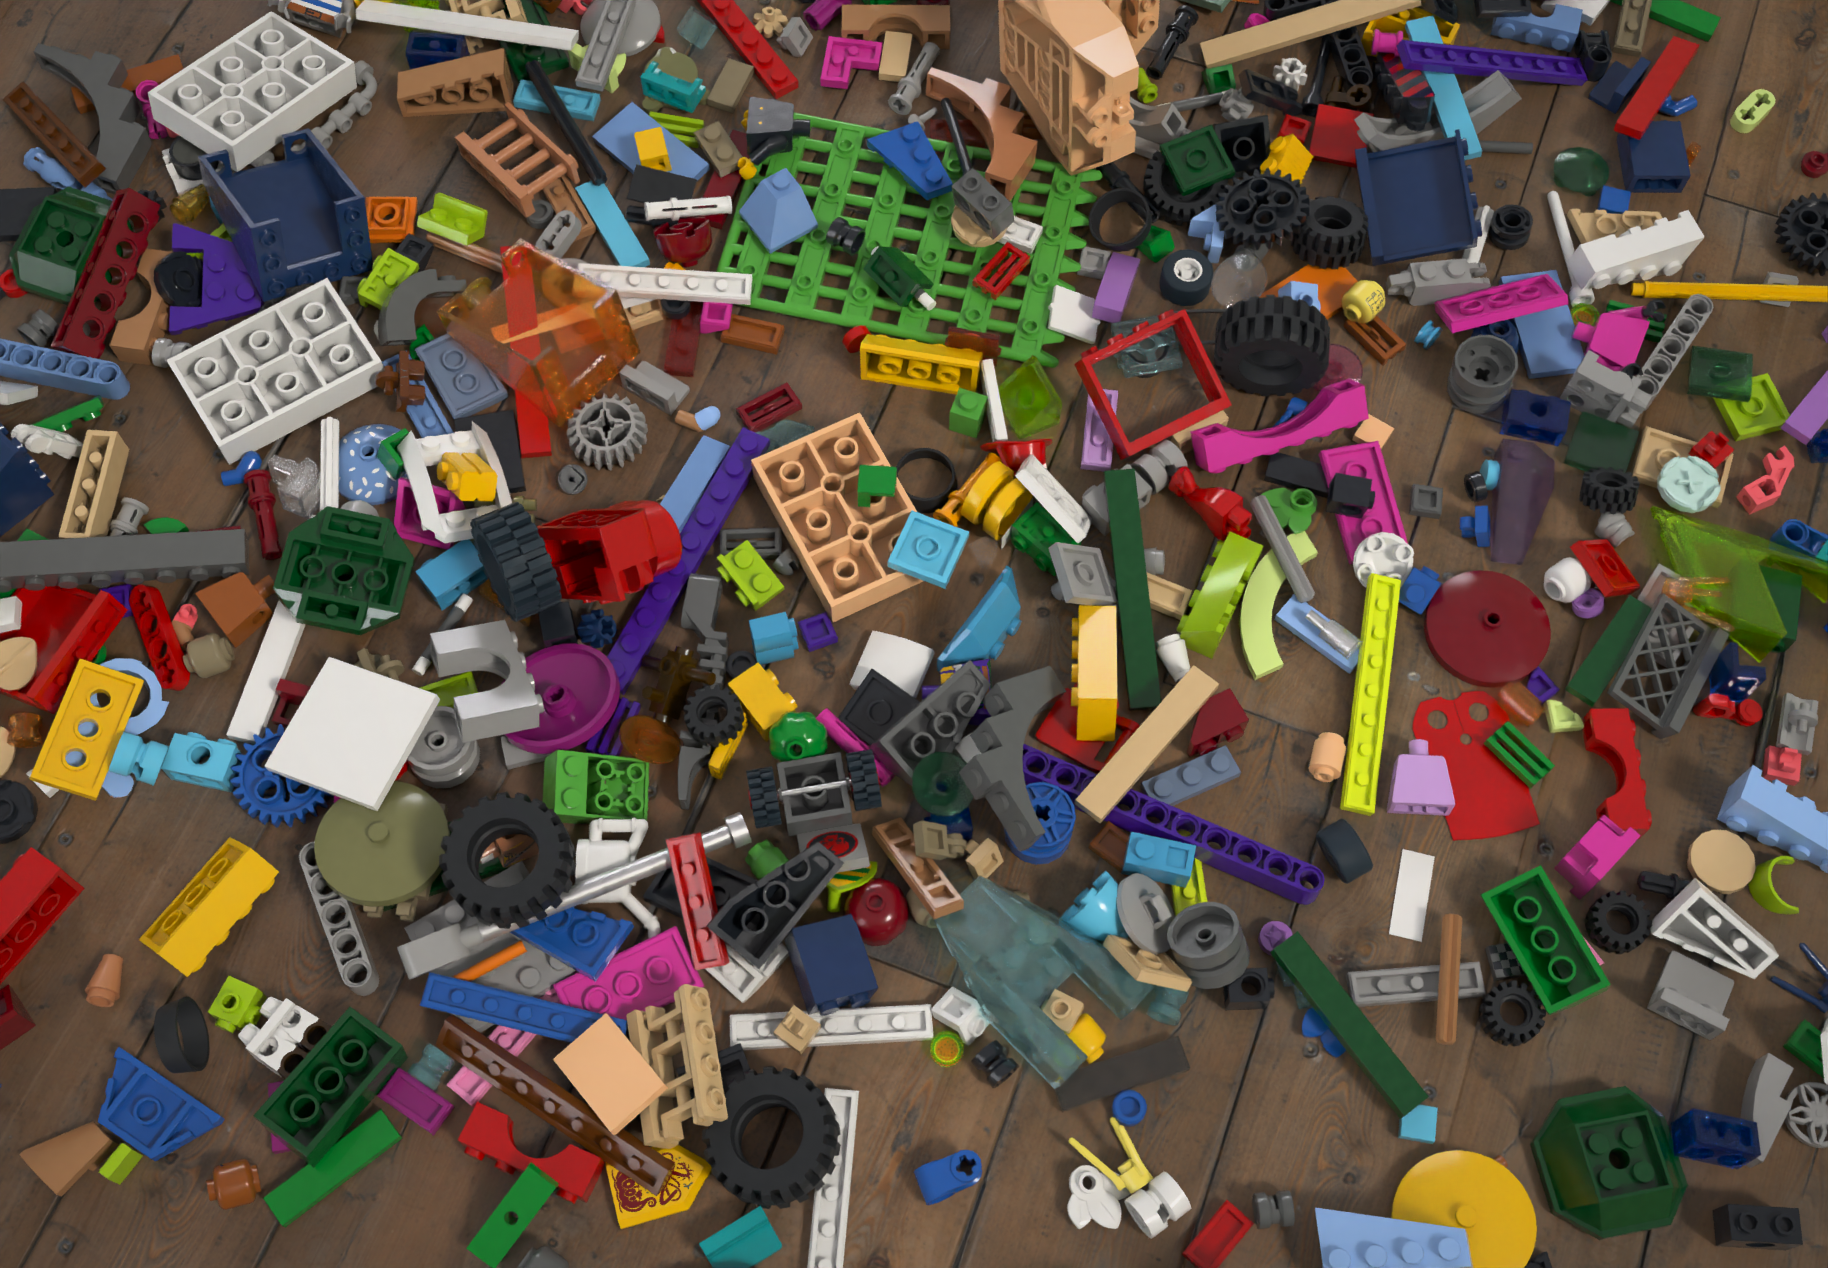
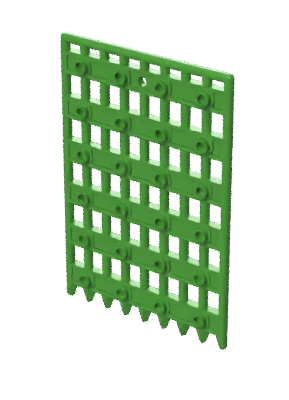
M794 112V119L810 120V132L811 128L814 127L835 131L836 135L833 143L810 139L809 137L794 136L793 150L791 152L777 153L769 156L759 166L754 165L757 169L755 176L745 180L716 272L752 274L750 305H735L850 328L864 325L870 332L930 344H943L957 349L969 348L976 352H983L986 355L1051 368L1058 366L1059 360L1042 350L1043 344L1061 343L1065 339L1062 333L1048 329L1047 324L1050 315L1048 306L1052 302L1054 286L1058 285L1076 292L1074 286L1059 279V274L1077 272L1081 269L1080 263L1065 256L1064 253L1065 250L1086 247L1087 242L1070 233V228L1089 225V217L1075 210L1076 204L1094 203L1097 201L1095 194L1085 190L1080 185L1081 182L1101 180L1102 173L1099 170L1090 169L1071 176L1061 163L1035 158V164L1032 169L1054 173L1052 183L1045 184L1024 179L1010 201L1013 206L1014 216H1016V213L1043 218L1041 224L1043 232L1037 242L1035 253L1029 254L1024 252L1030 256L1029 264H1032L1029 276L1019 274L1011 283V285L1026 287L1024 298L1021 300L1000 295L994 300L991 298L990 293H983L981 287L975 288L972 286V281L1005 244L996 242L986 247H971L962 243L958 238L952 237L954 231L951 217L955 207L952 191L932 198L930 208L904 204L907 192L919 193L904 180V176L894 167L890 168L878 152L862 148L865 137L872 138L890 130ZM928 138L934 151L945 152L942 165L954 184L962 177L963 173L953 142ZM966 145L971 164L973 158L991 161L989 149ZM805 149L829 153L827 165L803 161ZM859 159L884 164L881 175L856 171ZM762 164L769 165L765 177L759 176ZM784 168H787L795 180L798 171L823 176L820 187L798 183L805 196L816 198L812 212L818 223V228L793 241L802 243L799 256L777 251L770 254L739 214V210L751 196L755 186L757 187L762 180ZM977 171L982 177L985 178V172ZM852 181L878 186L875 197L849 193ZM1027 191L1048 195L1046 207L1019 202L1021 192ZM845 205L870 208L868 221L842 216ZM900 215L926 219L924 230L919 231L898 227ZM837 217L844 218L852 227L858 226L865 230V239L856 253L858 257L855 267L829 262L832 250L843 251L842 247H834L826 242L828 229ZM740 232L747 233L744 245L737 244ZM894 237L920 242L917 254L903 253L933 282L934 285L931 289L923 290L934 300H936L937 295L964 300L961 312L935 307L928 311L915 297L912 298L907 307H900L893 299L878 296L880 286L864 270V267L872 257V250L877 246L892 247ZM949 248L976 253L973 265L946 260ZM1009 252V254L990 273V275L985 279L986 282H988L990 278L998 271L1000 266L1004 263V260L1009 259V257L1012 255L1011 252ZM733 255L740 256L737 268L730 267ZM770 262L794 266L795 271L792 279L768 275L767 271ZM943 271L970 276L967 289L940 284ZM1006 272V273L1001 277V279L994 285V287L1002 280V278H1003L1008 272ZM825 273L850 277L851 281L848 290L822 285ZM763 285L789 290L785 303L759 298ZM818 297L845 301L841 314L815 309ZM993 306L1020 311L1017 324L991 319ZM874 308L901 312L898 325L871 320ZM930 319L957 323L955 336L927 331ZM987 330L1014 335L1012 347L985 343Z

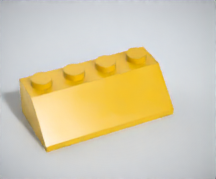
M867 334L860 346L861 379L956 395L959 388L977 393L983 352H976L969 348H951L943 344L920 343L912 339L901 340L889 338L886 335Z
M229 837L139 938V941L188 977L192 972L198 971L204 965L207 954L214 946H218L226 940L230 933L229 929L237 920L243 919L250 912L254 900L272 887L275 882V876L279 871L252 848Z

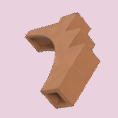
M932 67L927 73L926 96L940 102L943 98H949L953 108L966 117L979 130L986 141L991 155V162L985 172V179L1011 201L1035 164L1038 141L1022 136L1025 113L1009 108L1012 86L988 78L981 84Z

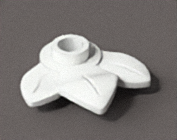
M1082 1165L1075 1168L1069 1177V1188L1072 1195L1067 1204L1068 1215L1073 1224L1078 1229H1081L1093 1219L1103 1227L1110 1229L1118 1228L1121 1221V1206L1118 1200L1130 1195L1127 1188L1125 1187L1119 1191L1102 1172L1100 1173L1093 1166ZM1085 1176L1089 1177L1092 1181V1186L1089 1190L1082 1183Z

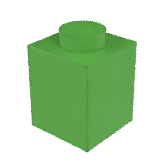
M959 388L950 410L949 430L977 439L986 417L988 396Z

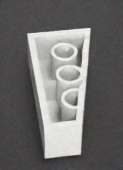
M1686 210L1680 212L1675 220L1668 221L1664 217L1655 220L1654 226L1644 230L1636 226L1628 229L1618 238H1616L1615 234L1580 244L1566 263L1581 290L1587 288L1600 289L1617 283L1622 285L1633 280H1648L1659 275L1670 276L1682 268L1681 265L1704 239V235L1690 211Z

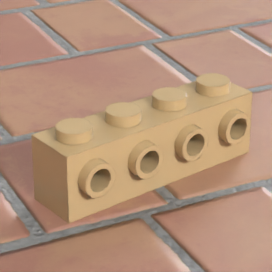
M87 430L60 528L59 539L105 537L108 535L130 450L117 431Z

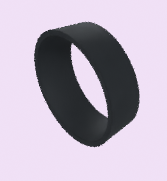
M1118 188L1103 194L1094 203L1089 215V228L1094 238L1106 248L1117 252L1129 251L1139 246L1147 238L1152 225L1146 199L1139 192L1129 188ZM1121 202H1134L1145 209L1147 212L1145 224L1134 238L1119 244L1103 241L1100 235V222L1109 208Z
M931 448L914 449L906 453L897 463V478L899 470L905 464L920 458L937 460L943 463L952 473L950 485L938 496L919 498L906 492L918 513H933L946 504L951 492L957 490L955 469L950 459L938 450Z
M183 997L161 1006L155 1015L154 1037L162 1063L167 1070L175 1074L202 1071L209 1059L210 1045L207 1025L198 1004L190 997ZM177 1022L183 1037L184 1052L179 1040Z

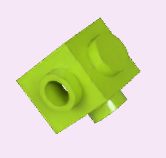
M228 976L208 1013L217 1020L215 1026L233 1034L236 1029L242 1031L249 1023L257 1024L262 1015L260 1013L261 1006L265 1003L267 996L258 988Z

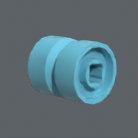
M124 731L108 771L125 777L132 773L135 774L136 780L154 786L169 746L152 740L146 744L143 743L142 737Z

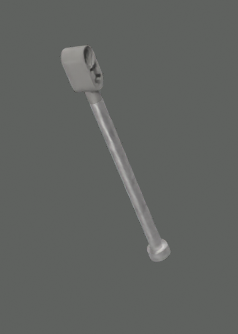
M740 812L725 817V825L701 834L705 854L731 843L734 844L735 848H739L752 842ZM668 848L572 885L569 893H561L559 897L563 902L556 909L551 905L545 910L548 915L547 917L671 868ZM536 916L529 919L530 924L539 921ZM479 922L461 930L458 923L397 947L410 980L471 955L469 948L519 929V926L516 923H511L510 929L499 928L495 923L488 926Z

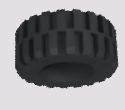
M1266 295L1263 298L1255 296L1250 297L1248 301L1241 300L1235 303L1233 307L1230 306L1218 319L1214 348L1215 369L1226 383L1230 382L1233 388L1237 390L1243 389L1245 393H1259L1261 396L1268 397L1269 395L1286 396V393H1300L1302 389H1309L1315 383H1318L1328 370L1330 327L1328 321L1315 306H1309L1306 301L1301 299L1298 301L1292 300L1290 296L1283 295V298L1275 297V295Z
M508 792L497 793V799L490 800L488 796L478 799L480 805L473 809L469 805L461 811L464 815L460 821L452 820L448 826L452 832L451 836H443L441 847L445 854L439 856V866L444 871L441 875L444 885L450 891V895L472 918L476 917L480 923L488 926L495 923L499 928L510 929L511 923H516L521 928L530 925L529 919L536 916L539 921L547 917L548 915L545 910L552 905L556 909L563 902L559 896L562 892L569 893L572 886L569 878L570 875H575L576 863L573 860L576 853L569 833L553 809H548L546 804L537 798L531 801L527 794L517 792L515 798H511ZM511 834H522L531 837L537 843L539 856L534 869L524 880L515 885L500 888L488 886L481 880L478 872L479 862L482 854L492 842Z
M774 1066L764 1067L763 1073L758 1074L754 1069L744 1072V1080L738 1082L736 1078H733L727 1083L730 1088L725 1094L728 1119L722 1122L713 1121V1124L708 1126V1129L702 1130V1141L707 1146L704 1150L706 1161L711 1165V1172L716 1179L741 1201L749 1205L751 1203L756 1204L758 1207L761 1205L764 1209H770L771 1205H777L780 1209L790 1207V1202L794 1200L801 1203L809 1199L807 1193L814 1188L819 1191L825 1184L822 1179L826 1173L832 1174L836 1166L833 1159L834 1156L839 1155L841 1146L838 1142V1136L841 1135L839 1123L836 1121V1114L827 1098L806 1076H798L794 1070L783 1068L782 1072L777 1071ZM774 1107L788 1108L799 1117L803 1126V1138L799 1149L789 1161L779 1167L759 1169L751 1165L744 1157L741 1148L743 1133L748 1123L757 1114L766 1109Z

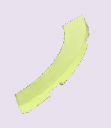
M1305 531L1298 534L1292 533L1287 536L1301 565L1317 556L1318 552ZM1272 549L1266 553L1252 573L1240 607L1239 627L1242 641L1241 646L1247 666L1254 680L1281 669L1284 664L1278 654L1273 638L1272 609L1276 595L1286 580V576Z

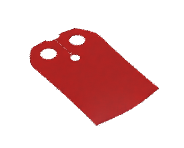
M1484 691L1463 692L1461 696L1454 700L1437 697L1420 702L1413 720L1412 729L1416 739L1428 741L1429 755L1443 756L1446 759L1455 806L1449 816H1445L1453 841L1499 837L1540 824L1528 786L1484 745V742L1507 721L1510 722L1504 707ZM1474 703L1484 704L1489 711L1488 718L1484 721L1472 719L1469 715V707ZM1430 712H1443L1448 720L1447 725L1442 729H1435L1428 723ZM1461 735H1470L1472 742L1468 745L1463 744L1460 741ZM1498 739L1497 742L1521 764V762L1514 755H1512V752Z

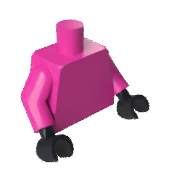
M1655 299L1650 301L1647 307H1630L1601 313L1594 326L1578 321L1572 338L1587 343L1584 356L1590 350L1599 355L1596 362L1613 371L1624 372L1631 379L1633 375L1642 376L1643 371L1635 361L1650 321H1647V319L1651 317L1653 321L1661 322L1665 316L1662 312L1655 313V311L1665 309L1666 306L1663 301Z

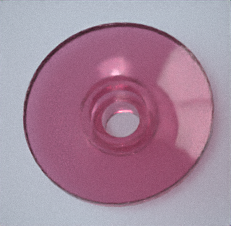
M1330 344L1328 370L1320 381L1314 384L1313 388L1320 392L1323 387L1349 378L1360 383L1363 367L1359 357L1345 346Z

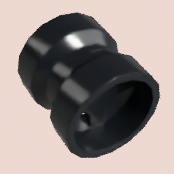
M837 217L828 229L826 242L834 247H842L845 253L853 256L862 246L866 233L864 229L858 226L852 227L847 220Z
M998 1040L989 1043L971 1060L977 1070H983L987 1075L986 1081L992 1088L998 1087L1019 1068V1065L1013 1058H1007L1003 1053L1004 1047Z

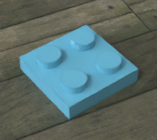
M912 510L887 561V566L946 589L969 538V531Z

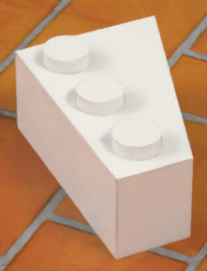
M1696 878L1652 919V927H1650L1652 935L1681 945L1686 950L1704 955L1718 964L1753 979L1779 956L1774 946Z

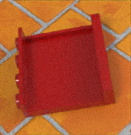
M48 586L37 591L18 588L12 596H16L22 601L21 628L0 633V642L15 637L34 639L37 643V670L33 680L25 687L13 691L0 687V693L55 714L63 700L79 659L91 662L128 611L126 607L108 592L100 590L95 595L78 588L66 589L59 586Z

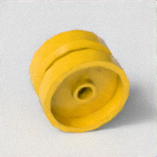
M1000 461L993 463L977 479L961 508V515L975 525L983 523V531L997 541L1003 537L1034 497L1017 478L1013 479L1014 471Z

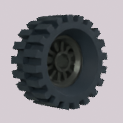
M514 502L471 520V534L475 539L473 542L478 550L479 560L484 566L486 577L489 578L494 593L496 592L501 606H504L507 615H510L513 621L517 622L561 603L562 595L559 591L561 588L556 579L558 576L552 566L551 556L546 551L543 538H540L537 526L535 523H532L531 516L527 511L525 512L524 507L519 502Z

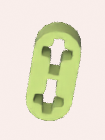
M1764 89L1752 92L1735 110L1730 119L1731 127L1740 133L1751 132L1771 111L1775 104L1774 95ZM1762 102L1759 107L1755 106V104ZM1746 115L1750 116V119L1743 120Z

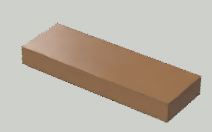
M548 171L535 175V178H539ZM565 174L541 190L546 200L552 205L555 215L563 210H568L581 221V231L574 242L597 232L596 226ZM566 222L563 227L568 228L570 224Z

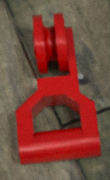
M1715 693L1710 694L1693 707V712L1697 716L1711 719L1725 718L1735 720L1745 727L1754 725L1763 716L1761 706L1752 699H1745L1735 706V701H1730L1728 696Z

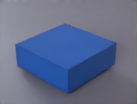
M1603 185L1600 191L1597 210H1606L1610 214H1623L1625 211H1628L1631 192Z

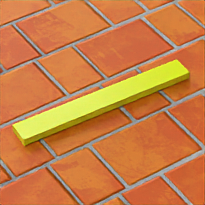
M1371 573L1367 580L1340 809L1368 816L1375 813L1401 580Z

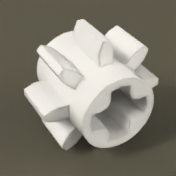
M1283 58L1281 65H1275L1273 71L1275 80L1285 83V85L1292 87L1297 92L1299 85H1305L1308 75L1305 74L1306 65H1302L1297 58Z

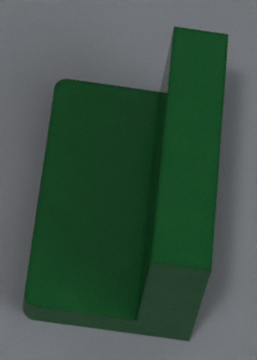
M879 246L864 267L868 275L900 307H907L919 289H931L934 285L897 247Z

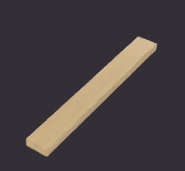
M1339 0L1201 42L1200 49L1207 69L1223 66L1421 6V0Z

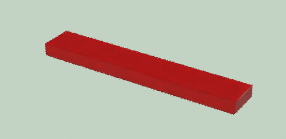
M1673 36L1617 120L1614 131L1638 140L1642 138L1696 55L1699 44Z

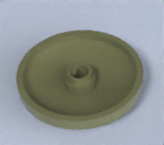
M394 781L378 811L343 798L338 799L330 807L321 820L316 833L314 844L316 863L328 886L342 898L370 907L398 904L424 891L441 873L439 856L445 854L441 847L443 836H451L450 829L448 828L449 825L442 808L430 794L412 784Z

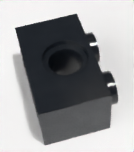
M1726 1204L1712 1210L1716 1246L1787 1251L1803 1245L1799 1208Z

